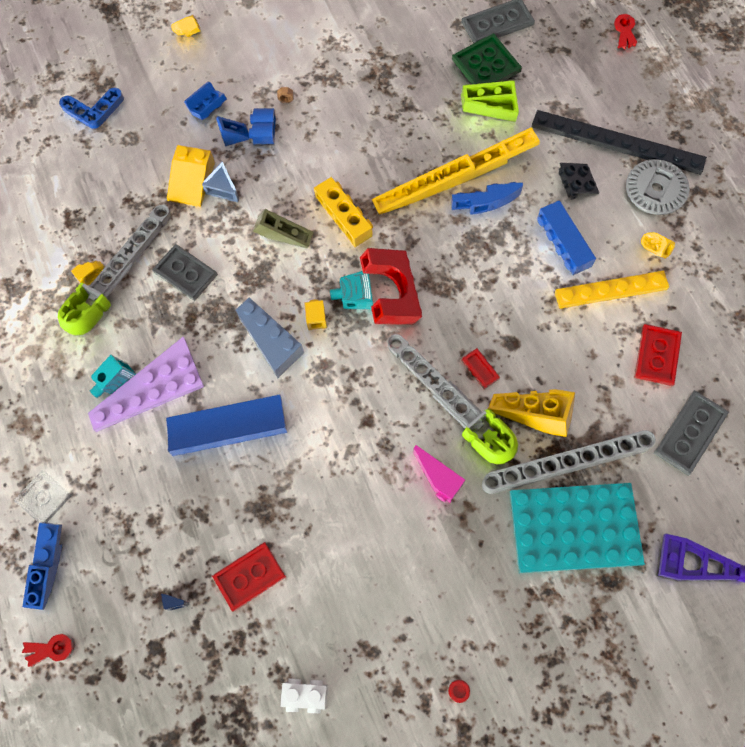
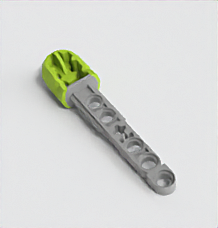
M158 205L149 214L150 217L143 221L90 286L80 283L75 289L76 292H73L58 311V321L63 330L77 336L88 333L102 318L103 312H106L111 307V303L107 299L109 294L158 235L161 227L165 226L170 220L171 213L166 205ZM161 211L167 212L166 215L161 217L158 216V213ZM150 224H156L154 229H147ZM139 237H145L143 242H136ZM118 263L124 264L121 269H114ZM106 277H112L111 282L103 283ZM88 298L94 301L92 306L85 303Z
M393 334L388 338L389 350L397 358L400 357L401 362L434 394L433 397L465 428L462 437L467 442H471V446L485 460L496 465L505 464L516 455L518 441L515 434L500 418H496L493 411L486 409L482 412L451 381L448 382L414 347H411L401 335ZM394 340H399L402 344L400 347L395 348L391 346V343ZM405 353H413L414 358L412 360L404 359ZM419 365L427 367V371L424 373H419L416 369ZM430 373L433 380L438 379V385H431V379L428 377ZM451 391L454 396L452 399L447 400L443 397V393ZM459 404H464L467 407V411L459 413L456 407ZM486 420L489 426L496 431L488 429L482 435L485 439L484 443L473 431L484 426L483 422Z

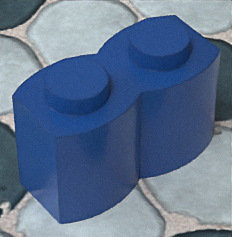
M254 108L253 114H250L252 128H249V138L253 140V144H274L276 127L274 108Z

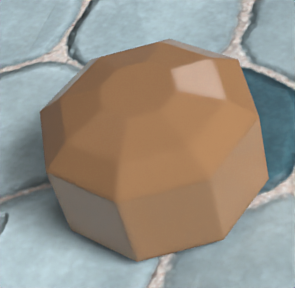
M281 87L277 90V97L282 103H290L294 100V93L289 87Z

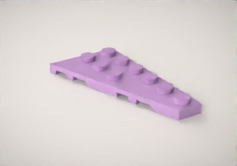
M184 336L88 413L95 432L204 387Z

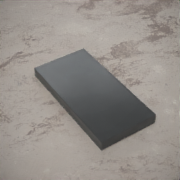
M511 0L463 17L461 23L474 44L493 33L499 38L534 25L535 20L523 0Z
M694 390L654 451V454L686 475H691L729 411Z

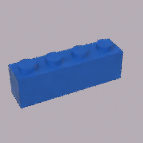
M560 200L540 208L537 218L538 223L541 227H544L547 238L553 242L557 254L563 258L566 269L570 270L572 275L591 268L596 257Z

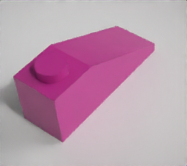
M415 445L413 453L432 489L436 492V497L443 502L447 500L451 503L464 485L465 479Z

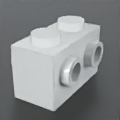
M289 678L288 683H282L280 707H286L287 712H299V708H308L307 713L320 714L321 709L327 708L328 685H323L322 680H310V684H301V679Z

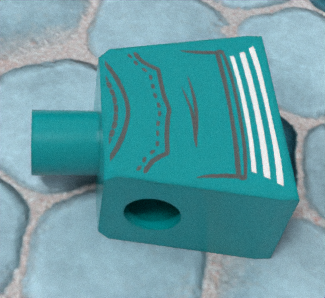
M361 271L340 278L341 288L330 289L331 300L342 299L344 309L371 310L373 299L369 274H364Z
M110 355L91 375L92 380L96 384L89 391L96 398H99L104 392L112 394L135 376L136 373L128 363Z

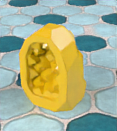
M194 15L181 19L171 25L173 32L178 36L185 35L190 37L201 32V28Z
M654 232L644 234L641 239V244L645 249L665 259L671 255L675 248L674 241Z
M95 260L85 262L82 265L78 264L71 272L80 283L91 285L105 266L100 261Z

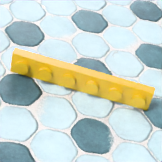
M658 271L555 290V296L559 309L665 291L668 290L669 284L665 272Z

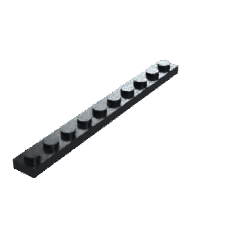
M541 110L536 111L532 123V128L646 160H664L676 165L681 170L699 175L704 170L707 158L706 156Z

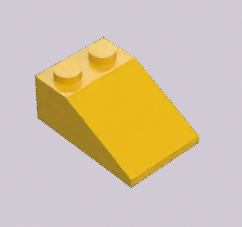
M177 145L172 159L167 201L201 207L205 196L202 183L212 173L215 165L210 150Z

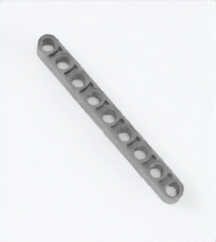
M644 430L500 469L486 474L482 481V488L486 493L494 494L644 453L655 444L656 439L652 432ZM640 438H644L647 441V445H643ZM621 443H625L629 450H624L621 447ZM602 448L608 449L610 456L603 454ZM583 453L589 454L591 461L585 460ZM564 458L570 459L573 465L567 466L564 463ZM545 464H551L554 471L546 470ZM525 469H532L535 476H528ZM513 474L516 481H508L506 475ZM488 479H493V480H495L496 483H497V486H496V487H490V486H488L487 480H488Z

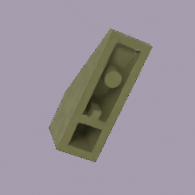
M264 209L258 216L253 232L268 239L303 248L309 247L313 231L267 209Z

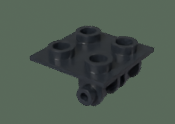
M560 163L561 167L558 174L561 177L562 184H564L568 198L574 200L578 197V193L599 194L588 164Z

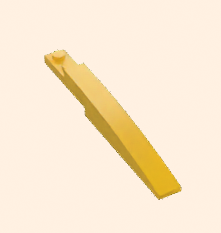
M531 127L470 157L468 154L461 156L373 198L372 202L379 215L412 204L508 163V159L539 145L540 140Z

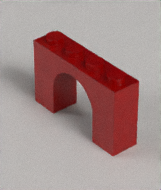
M367 248L360 256L363 273L387 276L396 284L399 290V299L379 298L371 306L374 323L415 324L422 317V309L419 305L418 293L415 288L407 252L405 250Z

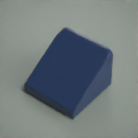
M161 594L163 609L171 611L189 605L187 601Z

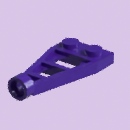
M664 534L658 576L675 580H736L745 583V565L728 559L687 538ZM686 551L700 556L702 560L699 570H686L683 567ZM708 559H713L723 564L721 574L709 573L707 571Z

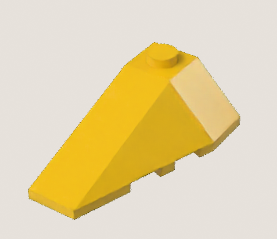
M552 389L546 393L530 391L531 394L520 395L517 392L493 394L488 409L495 414L547 434L567 437L572 420L575 392Z

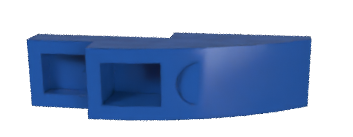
M523 182L494 183L487 185L486 192L476 191L474 193L452 194L451 209H469L470 215L498 209L521 195Z
M39 523L33 564L28 567L22 606L24 608L45 609L60 561L63 545L59 544L62 524Z

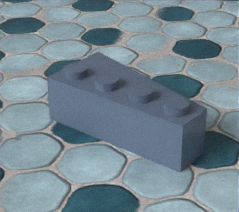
M250 297L236 309L239 319L278 379L304 354L302 344Z

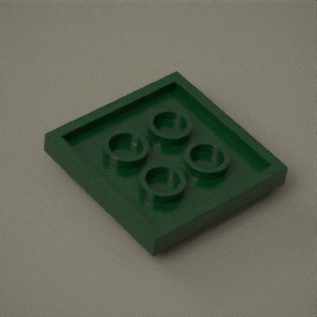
M494 33L452 55L453 62L471 84L503 82L522 71V66Z

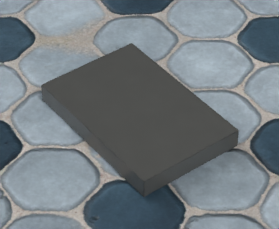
M177 244L152 269L156 275L193 301L202 294L218 275L215 270Z

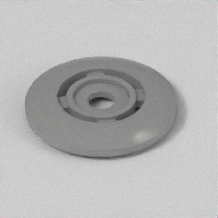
M653 159L639 163L630 171L626 180V191L630 200L639 209L650 214L666 215L673 213L684 205L689 196L690 188L686 175L676 165L664 160ZM658 183L663 189L655 191L652 185Z

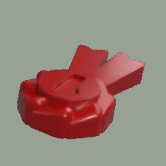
M628 14L619 15L614 21L615 30L620 32L617 48L626 49L627 44L628 48L635 47L637 40L631 31L635 26V19Z
M58 634L53 636L47 644L23 642L24 649L22 653L35 652V654L25 657V660L28 661V667H33L48 657L56 662L68 659L74 647L70 637L65 634Z

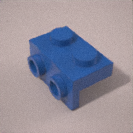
M208 81L189 96L184 103L193 116L203 120L209 117L210 113L216 108L221 107L227 98L224 93L215 90L211 82Z

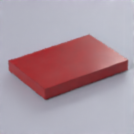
M644 324L642 326L634 378L674 386L682 332Z
M263 542L212 575L232 612L286 578L266 542Z

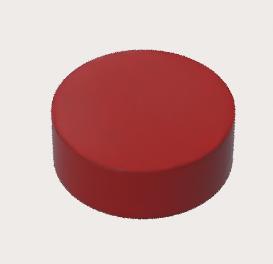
M454 680L449 685L448 694L453 701L463 703L470 696V687L463 680Z

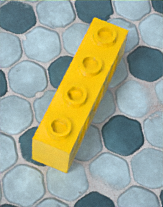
M330 177L314 187L316 199L354 247H357L373 236L372 223L369 219L366 220L363 217L361 209L358 206L355 207L350 195L343 192V188L338 181L335 182Z

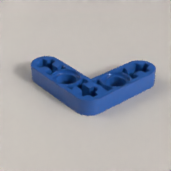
M111 88L92 108L72 96H63L59 104L65 113L89 128L96 129L123 102L124 97L119 88ZM102 106H108L106 110H100ZM79 110H85L83 114H77Z

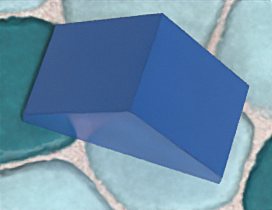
M217 116L216 120L225 147L249 140L246 124Z

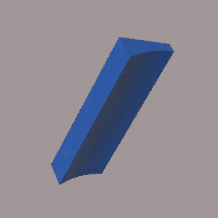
M281 395L166 418L168 452L172 456L288 433Z

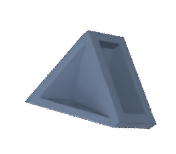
M221 162L203 181L202 186L205 194L239 202L234 184L223 162Z

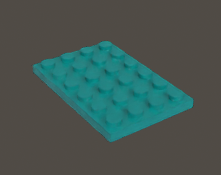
M631 483L510 491L519 573L645 565Z

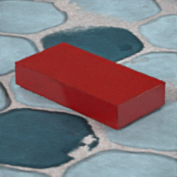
M478 348L462 358L461 361L484 390L500 379V376Z

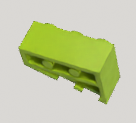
M515 81L463 85L461 100L463 112L516 122L519 110Z

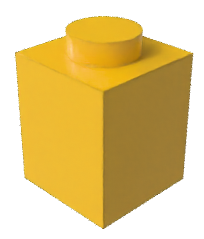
M314 299L304 302L308 330L327 328L323 300Z

